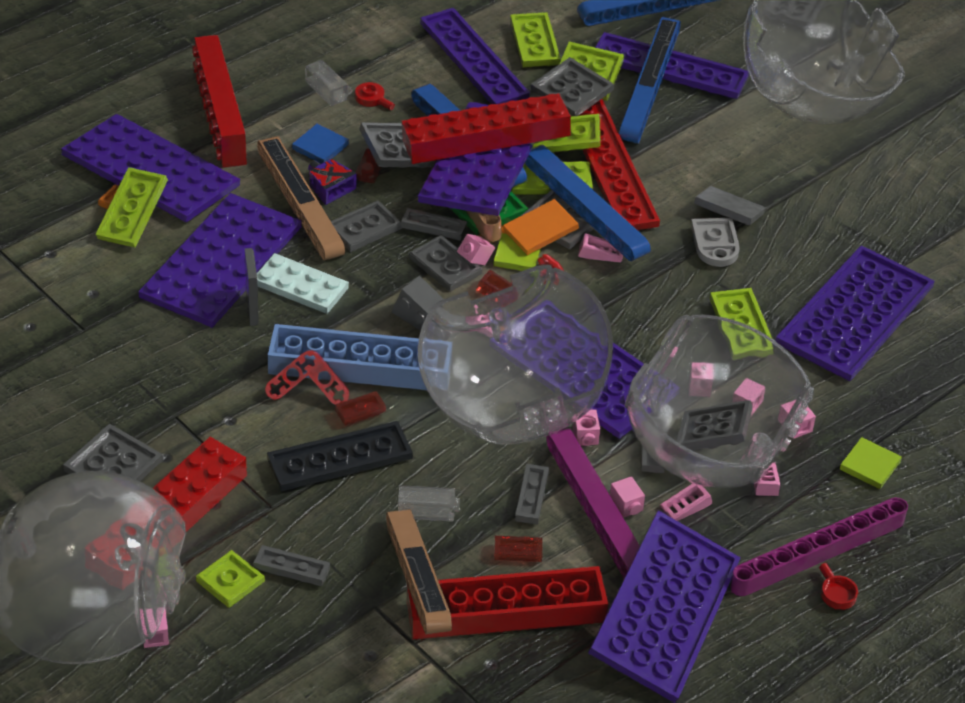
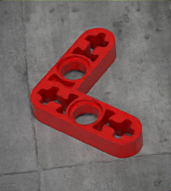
M307 350L272 378L265 387L268 397L279 399L309 375L333 404L342 405L347 402L350 396L345 384L319 353L314 350ZM306 355L309 357L314 355L316 358L314 359L315 365H307L304 368L307 373L304 374L302 368L296 363L299 361L300 365H302L307 360ZM291 368L299 372V378L296 381H291L287 377V371ZM322 371L328 372L331 376V380L327 384L319 381L318 376ZM282 375L284 381L287 384H289L290 387L287 388L285 384L279 389V391L281 392L280 395L277 392L273 394L271 392V390L273 389L271 384L273 383L274 385H278L280 382H282V380L279 379V377ZM336 381L338 384L334 387L337 391H344V400L340 398L336 400L334 398L336 394L334 390L330 389L328 392L326 388Z

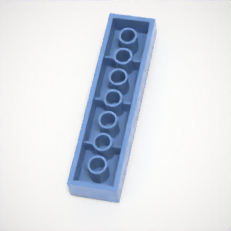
M275 324L268 351V374L277 375L307 350H314L319 353L343 382L445 392L450 363L451 342ZM306 355L307 360L302 365H300L299 361L296 363L302 368L304 374L307 373L304 369L307 365H315L314 359L316 358L314 355L310 357ZM291 368L287 371V376L299 377V372ZM320 372L319 379L331 380L328 372Z

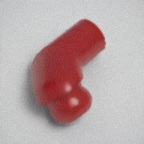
M542 254L543 256L537 259L540 267L545 268L548 265L558 280L565 277L566 273L560 263L550 255Z

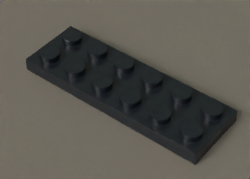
M398 421L267 452V460L280 491L413 459V451Z

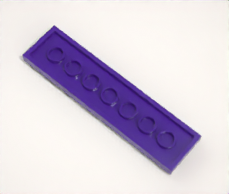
M454 7L420 18V24L490 104H501L530 98V92Z
M604 32L595 48L624 54L621 68L641 73L651 44ZM672 51L662 79L738 99L748 79L749 71Z

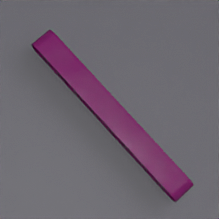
M568 428L547 434L546 442L550 453L624 578L640 546L573 432Z
M891 498L744 562L734 568L730 589L735 595L747 596L903 526L908 504L904 499Z

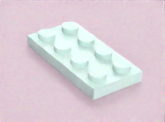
M276 253L272 255L257 273L258 287L326 314L329 313L349 288V282Z

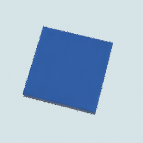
M316 124L292 144V149L322 164L334 158L347 147L349 139Z

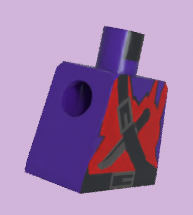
M328 160L322 164L313 161L309 164V185L325 205L356 189V173L335 160Z

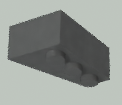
M420 276L401 290L391 311L396 316L438 341H448L461 330L465 319Z

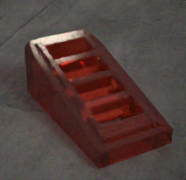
M489 270L483 276L476 288V291L513 307L525 294L523 290L492 270Z

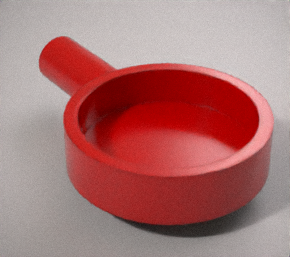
M362 83L355 89V100L362 106L375 107L382 105L389 110H393L395 107L394 103L384 98V88L377 83Z
M827 563L821 564L819 569L826 579L821 590L823 601L834 609L844 610L851 608L857 600V585L845 576H835Z

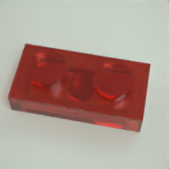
M366 148L356 171V180L375 184L382 167H378L370 149Z
M377 391L336 404L335 411L346 426L386 412V405Z
M495 536L494 560L542 562V538Z

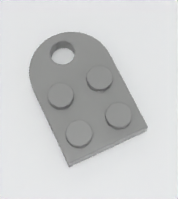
M691 219V229L697 254L703 262L712 266L723 267L733 264L738 259L740 247L733 219Z

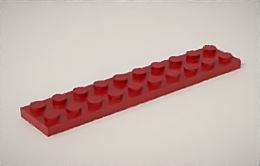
M601 99L578 115L599 114L601 147L582 149L583 153L590 163V168L605 201L637 230L659 227L660 219Z

